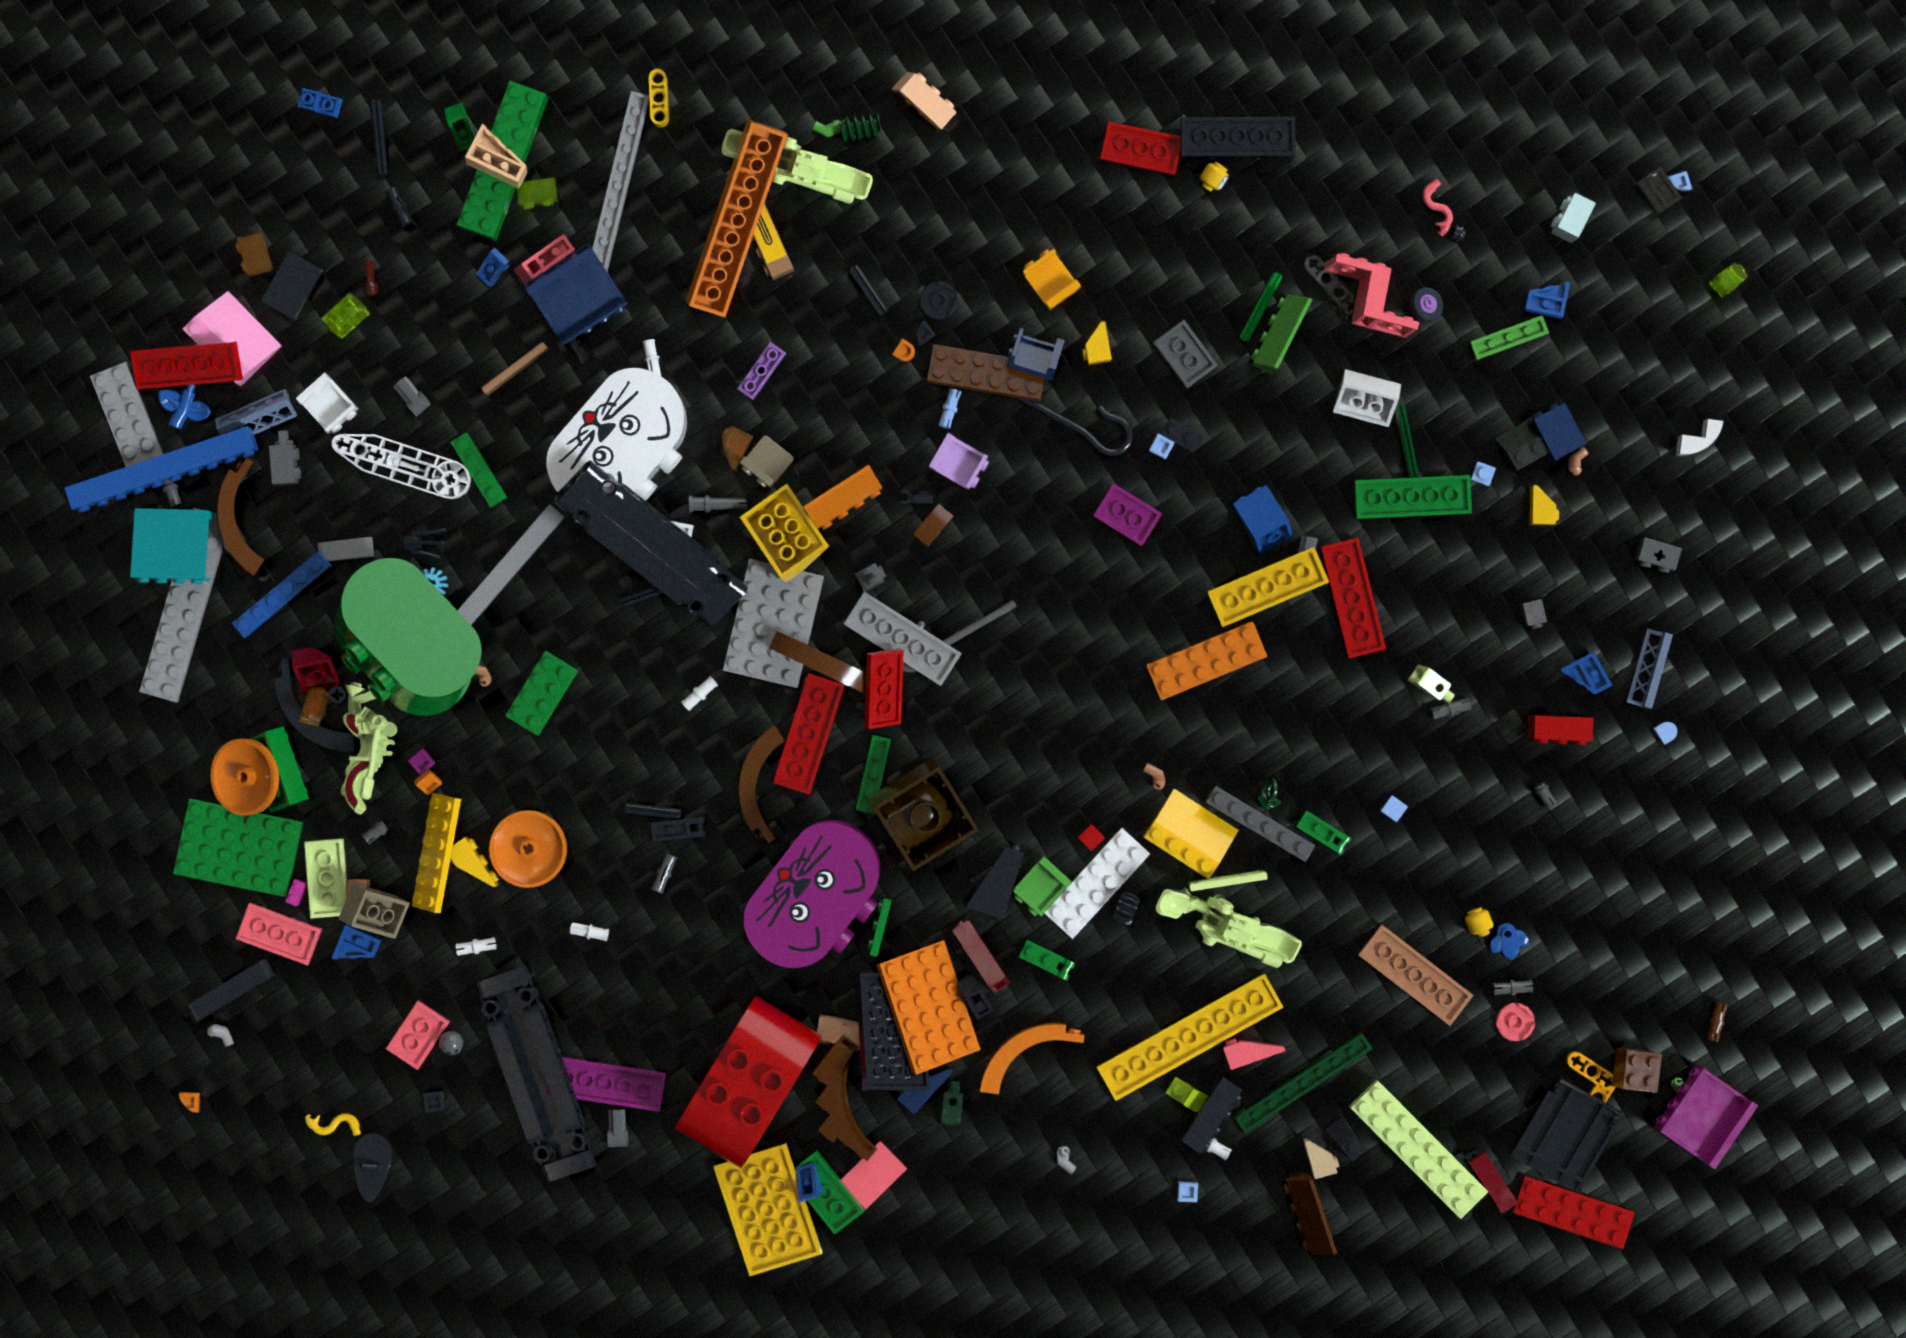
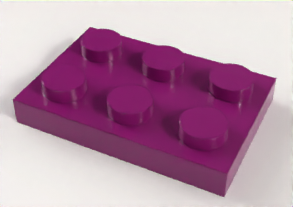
M1113 483L1093 517L1142 547L1162 513Z

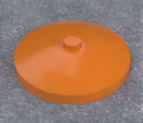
M248 738L235 739L223 745L215 755L211 767V784L214 794L221 805L234 814L247 816L264 811L273 802L279 786L278 767L271 752L262 743Z
M520 811L507 816L495 828L489 846L490 859L496 872L508 883L525 888L537 887L549 882L560 872L567 856V842L563 830L550 816L538 811Z

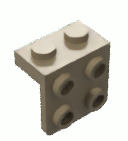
M763 436L749 455L741 460L740 463L743 465L741 469L748 475L753 473L757 476L758 479L756 481L764 488L767 485L772 488L793 462V456L771 438Z

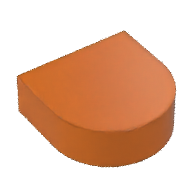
M902 338L892 355L900 361L908 362L914 357L915 350L912 344Z

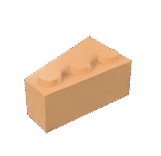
M482 124L465 156L466 164L519 189L527 174L526 165Z
M820 1015L817 1033L821 1034L822 1037L819 1043L830 1045V1042L836 1043L844 1034L858 1046L857 1051H860L858 1022Z

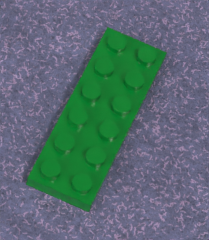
M1470 475L1354 481L1356 519L1472 514Z

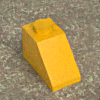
M1105 321L1099 324L1086 343L1085 349L1082 350L1083 359L1088 361V365L1112 360Z
M1537 485L1530 486L1529 525H1555L1556 521L1559 520V510L1556 509V504Z

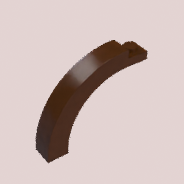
M246 458L244 461L239 460L234 468L236 473L230 469L226 472L216 498L215 520L220 540L229 557L243 572L252 577L264 559L254 553L244 542L237 528L234 516V501L238 486L253 461Z
M779 631L776 632L769 649L866 694L865 672Z
M775 725L763 733L750 749L744 761L739 782L740 804L746 823L751 832L759 828L758 835L763 842L767 841L768 843L776 838L760 813L757 803L756 786L763 763L776 747L785 742V739Z

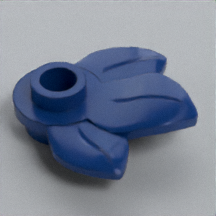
M1504 923L1498 927L1497 935L1491 940L1490 947L1492 953L1502 951L1508 959L1513 960L1518 955L1519 947L1528 946L1529 941L1523 931L1516 930L1510 923ZM1506 931H1510L1507 936H1504Z

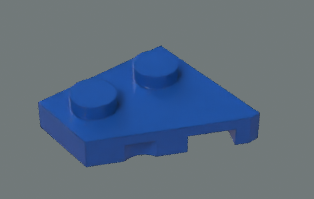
M1570 282L1557 286H1547L1544 289L1530 290L1527 294L1524 311L1562 319Z
M1594 651L1561 668L1564 674L1594 694L1612 686Z
M346 924L332 959L373 958L376 955L382 938Z

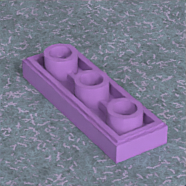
M770 342L737 389L754 400L786 353ZM759 368H764L765 372L759 374L758 370Z

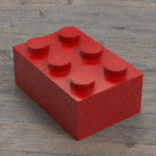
M1529 716L1528 739H1533V743H1548V740H1552V744H1567L1568 740H1572L1571 744L1587 745V741H1593V718Z

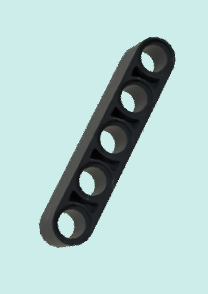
M264 959L186 1005L185 1008L194 1023L274 977L276 974L267 959Z

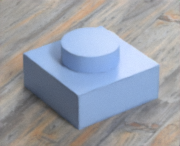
M1477 462L1470 480L1490 486L1496 468Z

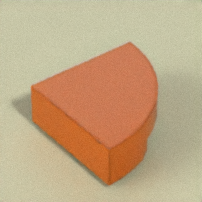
M180 1092L179 1097L188 1110L198 1113L200 1093Z

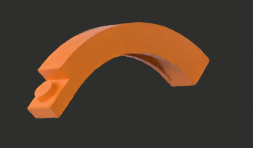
M1066 1023L1040 1024L1015 1034L1002 1044L990 1059L981 1080L980 1092L999 1094L1001 1081L1006 1069L1015 1057L1028 1047L1049 1040L1083 1043L1084 1034L1080 1033L1081 1030L1069 1028V1032L1066 1031Z

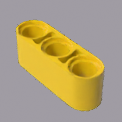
M654 69L649 74L650 117L656 127L662 128L669 122L668 80L664 71ZM661 75L663 76V81L658 84L654 83V77ZM662 94L664 96L663 101L655 102L654 97ZM662 113L665 115L664 120L656 121L655 116Z

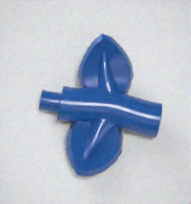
M187 385L186 390L182 389L181 394L168 389L159 391L158 397L161 406L167 411L174 412L168 423L169 425L181 429L187 417L192 421H202L210 415L211 411L205 403L199 400L193 401L195 385Z

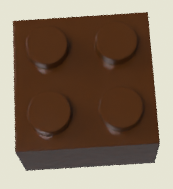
M1616 1048L1612 1086L1628 1090L1658 1092L1662 1054L1645 1050Z

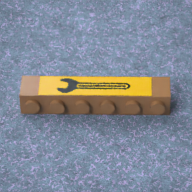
M764 203L752 242L756 241L758 244L756 252L760 259L764 258L766 265L763 267L767 276H772L773 280L793 272L794 269Z

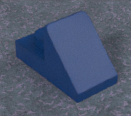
M494 248L490 251L476 275L491 287L509 269V261Z

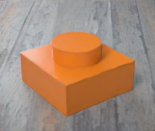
M429 769L414 781L415 785L426 795H430L442 784L441 779Z

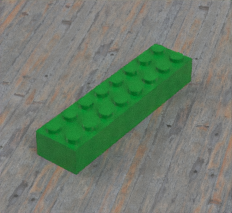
M509 81L491 133L525 164L546 107L548 96L540 91ZM477 169L457 225L461 229L497 241L516 188Z

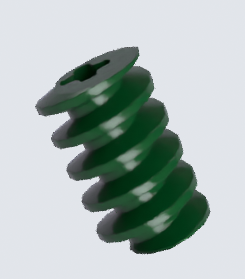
M878 112L875 113V118L868 113L866 120L862 114L859 121L856 116L852 117V122H850L848 117H845L844 123L841 121L845 142H847L848 136L854 141L856 135L861 140L864 133L867 138H870L871 132H873L875 137H878L879 131L881 132Z

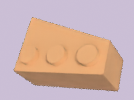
M906 72L892 90L895 93L899 92L906 99L905 102L914 106L919 111V114L934 127L942 130L956 114V111L953 109L954 105L948 99L943 100L939 96L940 92L934 86H928L925 83L927 80L923 75Z

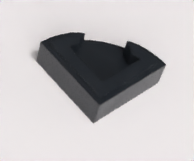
M925 320L921 322L917 330V342L920 347L936 336Z

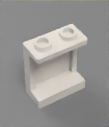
M326 373L322 374L296 398L328 434L338 432L342 428L341 424L355 417L358 410L356 405Z

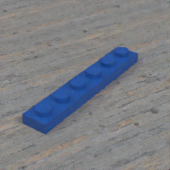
M321 551L316 552L232 624L244 638H247L332 567V565Z

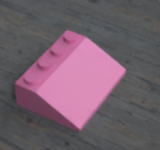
M229 291L197 314L183 328L198 345L237 341L243 380L234 382L240 386L282 347Z

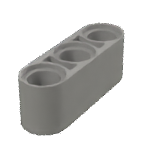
M372 537L317 543L318 551H321L329 562L374 557Z

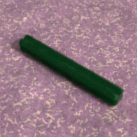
M1404 403L1396 405L1395 414L1408 478H1416L1419 476L1406 408Z

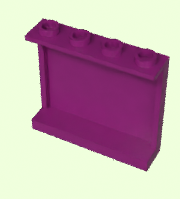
M1697 1064L1689 1072L1686 1082L1678 1088L1675 1098L1669 1101L1664 1114L1658 1117L1654 1128L1715 1169L1758 1105Z

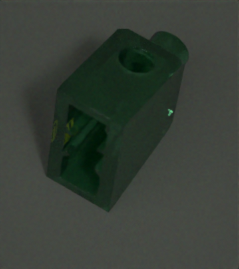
M949 1081L948 1092H944L941 1125H961L963 1094L959 1093L960 1082ZM951 1098L956 1099L955 1106L949 1105Z

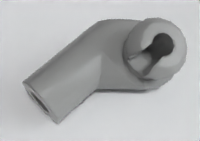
M213 1024L207 1029L208 1035L221 1038L225 1047L234 1044L227 1027Z
M1066 1146L1059 1147L1056 1152L1057 1164L1069 1174H1072L1076 1166L1069 1161L1070 1150Z

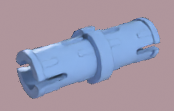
M949 389L946 403L942 407L943 412L939 426L950 429L954 413L957 412L956 407L961 391Z

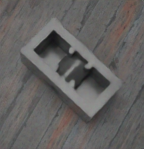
M1641 538L1635 561L1640 562V566L1651 568L1652 565L1658 567V571L1669 573V571L1676 570L1682 548L1649 538ZM1659 552V556L1662 557L1661 559L1657 560V557L1654 556V554Z

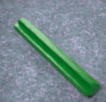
M1274 272L1270 277L1239 337L1240 340L1246 343L1249 342L1282 279L1280 274Z

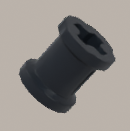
M336 686L329 691L328 696L333 703L341 704L348 699V693L344 687ZM338 690L340 693H343V697H339V700L337 697H334V693H337Z

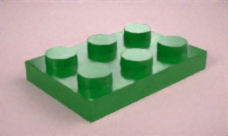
M884 897V901H879L877 912L880 913L879 919L875 918L872 931H875L874 938L870 937L867 950H871L870 955L877 957L892 901V898Z

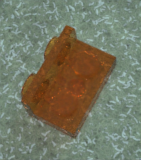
M260 232L243 238L241 236L237 237L236 249L239 254H242L243 261H241L244 272H247L250 276H255L273 270L263 233Z

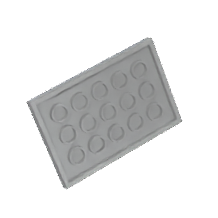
M749 559L744 584L748 586V589L739 600L723 671L798 688L803 664L769 649L777 631L808 645L824 576L802 571L786 583L779 577L771 563Z

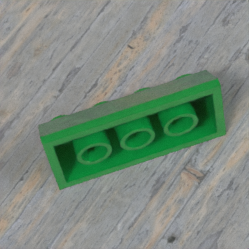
M284 726L250 738L262 743L271 752L278 767L279 786L273 802L268 806L269 812L272 813L309 799Z

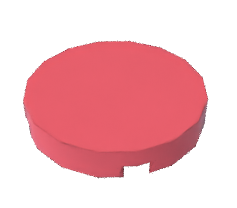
M1510 1003L1503 1006L1496 1016L1498 1032L1510 1041L1526 1039L1531 1035L1535 1027L1532 1011L1520 1003Z

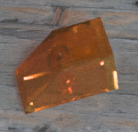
M730 426L729 429H725L721 438L724 439L722 443L730 467L736 471L753 437Z

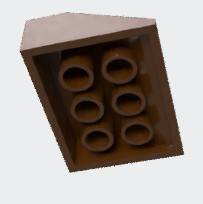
M1306 1171L1285 1178L1286 1184L1283 1186L1286 1195L1291 1196L1292 1202L1289 1204L1292 1213L1297 1214L1298 1221L1295 1222L1298 1231L1303 1232L1305 1239H1302V1244L1305 1251L1309 1250L1311 1255L1337 1254L1312 1177Z

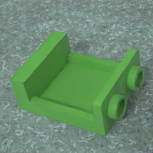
M1043 856L1013 889L1015 892L1013 896L1020 903L1025 901L1029 905L1027 909L1034 916H1037V914L1042 916L1062 892L1072 884V881Z

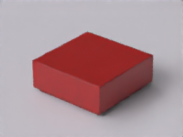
M1092 824L1078 837L1091 851L1105 839Z

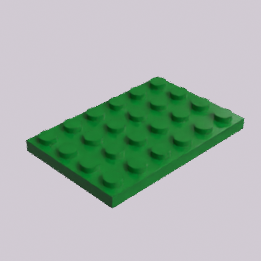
M189 799L173 874L287 897L303 822L263 813L241 816L228 811L220 804Z

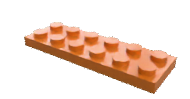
M1252 621L1146 666L1160 700H1164L1267 657V654Z

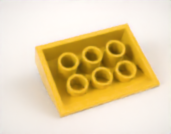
M788 484L740 517L779 577L786 583L801 573L829 547Z
M1173 789L1143 837L1207 879H1210L1239 830L1176 789Z

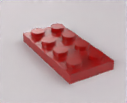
M1108 121L1100 160L1175 176L1181 150V137Z
M900 648L867 653L865 728L867 729L901 724L904 650Z

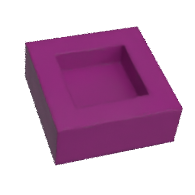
M424 748L408 760L419 775L436 764Z

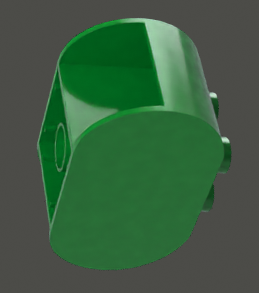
M384 558L370 562L357 570L347 582L335 617V633L340 647L345 652L341 659L346 667L354 674L361 670L371 680L367 687L377 700L383 703L386 699H389L394 706L409 714L419 716L435 715L454 706L465 694L471 678L480 663L481 643L474 628L416 566L405 560Z

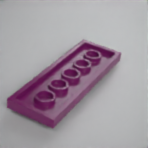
M562 1057L577 1099L661 1111L666 1073ZM547 1083L546 1094L552 1095Z

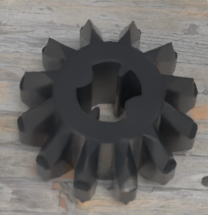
M1122 893L1113 914V920L1120 924H1131L1140 902L1139 897L1132 893Z

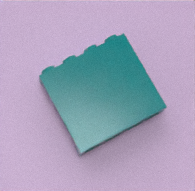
M135 508L130 577L138 579L137 582L149 583V580H155V583H167V580H173L175 584H185V581H191V584H203V581H210V578L205 577L208 525L209 520H214V512L208 510Z

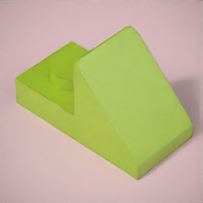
M1176 1076L1165 1092L1195 1112L1199 1111L1208 1097Z

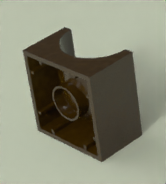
M934 757L868 797L873 809L913 871L979 831Z

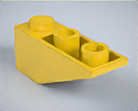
M464 837L453 845L451 860L456 867L493 887L499 885L497 882L499 878L493 870L490 872L486 866L488 864L486 858L482 854H478L476 851L478 847L472 838Z

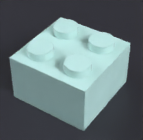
M1574 193L1571 197L1568 196L1563 200L1559 208L1562 212L1554 218L1551 227H1553L1551 233L1572 243L1579 238L1596 203L1577 193Z

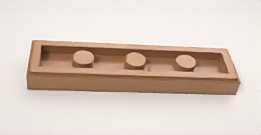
M541 342L481 389L489 396L549 351L548 347Z

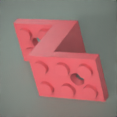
M1345 253L1336 254L1325 263L1324 271L1359 280L1351 324L1404 338L1418 330L1419 322L1413 321L1412 317L1395 316V313L1389 311L1383 313L1391 268L1386 267L1382 263H1369L1364 258L1354 259Z

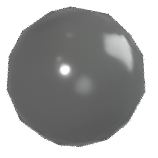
M447 1031L440 1037L439 1047L443 1053L455 1055L461 1051L463 1039L459 1033Z

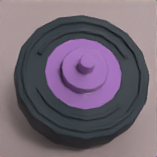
M1425 287L1417 290L1410 298L1411 313L1421 322L1436 320L1443 310L1441 296L1432 288Z

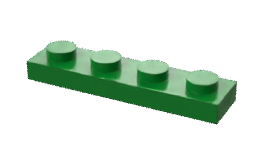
M466 432L451 441L452 446L489 506L492 508L507 499L508 497L470 435Z
M872 735L856 806L858 811L875 814V810L868 797L878 792L881 788L891 743L889 738Z

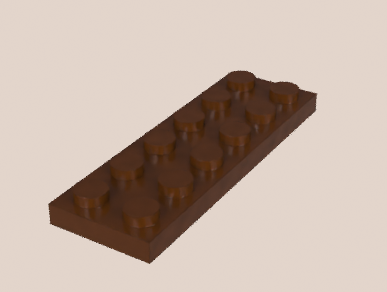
M933 344L927 383L1041 401L1044 378L1009 368L1010 360L1006 356Z

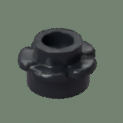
M1455 224L1450 230L1449 239L1453 240L1454 243L1462 241L1466 233L1463 230L1464 226Z

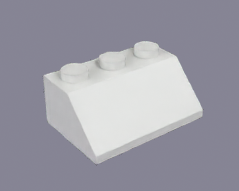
M1345 369L1333 412L1389 427L1399 400L1401 384Z

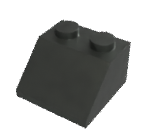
M1529 420L1495 439L1513 472L1549 453L1539 431L1533 424L1527 425Z

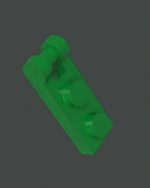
M1308 811L1304 812L1296 825L1297 828L1340 855L1343 854V848L1346 843L1349 844L1351 841L1350 837ZM1336 836L1340 838L1337 845L1332 843Z
M1026 940L1019 955L1020 958L1064 980H1068L1070 976L1068 973L1075 965L1074 962L1029 940ZM1059 962L1064 964L1061 971L1056 969Z

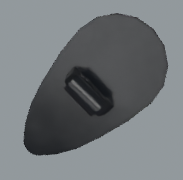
M376 1133L366 1134L361 1137L355 1144L353 1154L357 1187L366 1202H372L382 1190L392 1158V1147L389 1141L384 1136Z

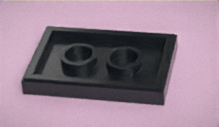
M289 251L261 301L296 320L323 270Z

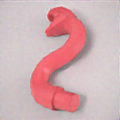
M1435 179L1423 189L1422 197L1428 208L1441 211L1445 215L1444 222L1435 223V225L1441 228V232H1438V234L1444 236L1451 227L1453 214L1448 206L1431 200L1432 193L1441 185L1439 180Z

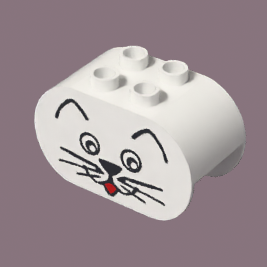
M627 368L609 376L554 439L548 450L547 471L556 491L558 492L587 461L591 460L606 473L612 474L618 483H624L646 501L658 487L651 479L661 468L665 473L669 474L683 458L676 450L685 437L687 416L684 404L676 390L663 377L641 368ZM608 482L605 483L603 486L609 487L612 483Z

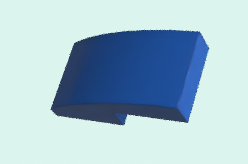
M302 88L298 107L338 118L343 100Z

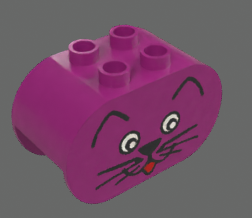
M838 820L820 821L801 832L750 898L745 908L744 927L747 937L762 957L782 967L800 968L819 961L831 948L838 954L843 951L855 934L847 928L854 917L864 923L878 904L877 901L871 898V895L879 881L880 860L871 839L857 827Z

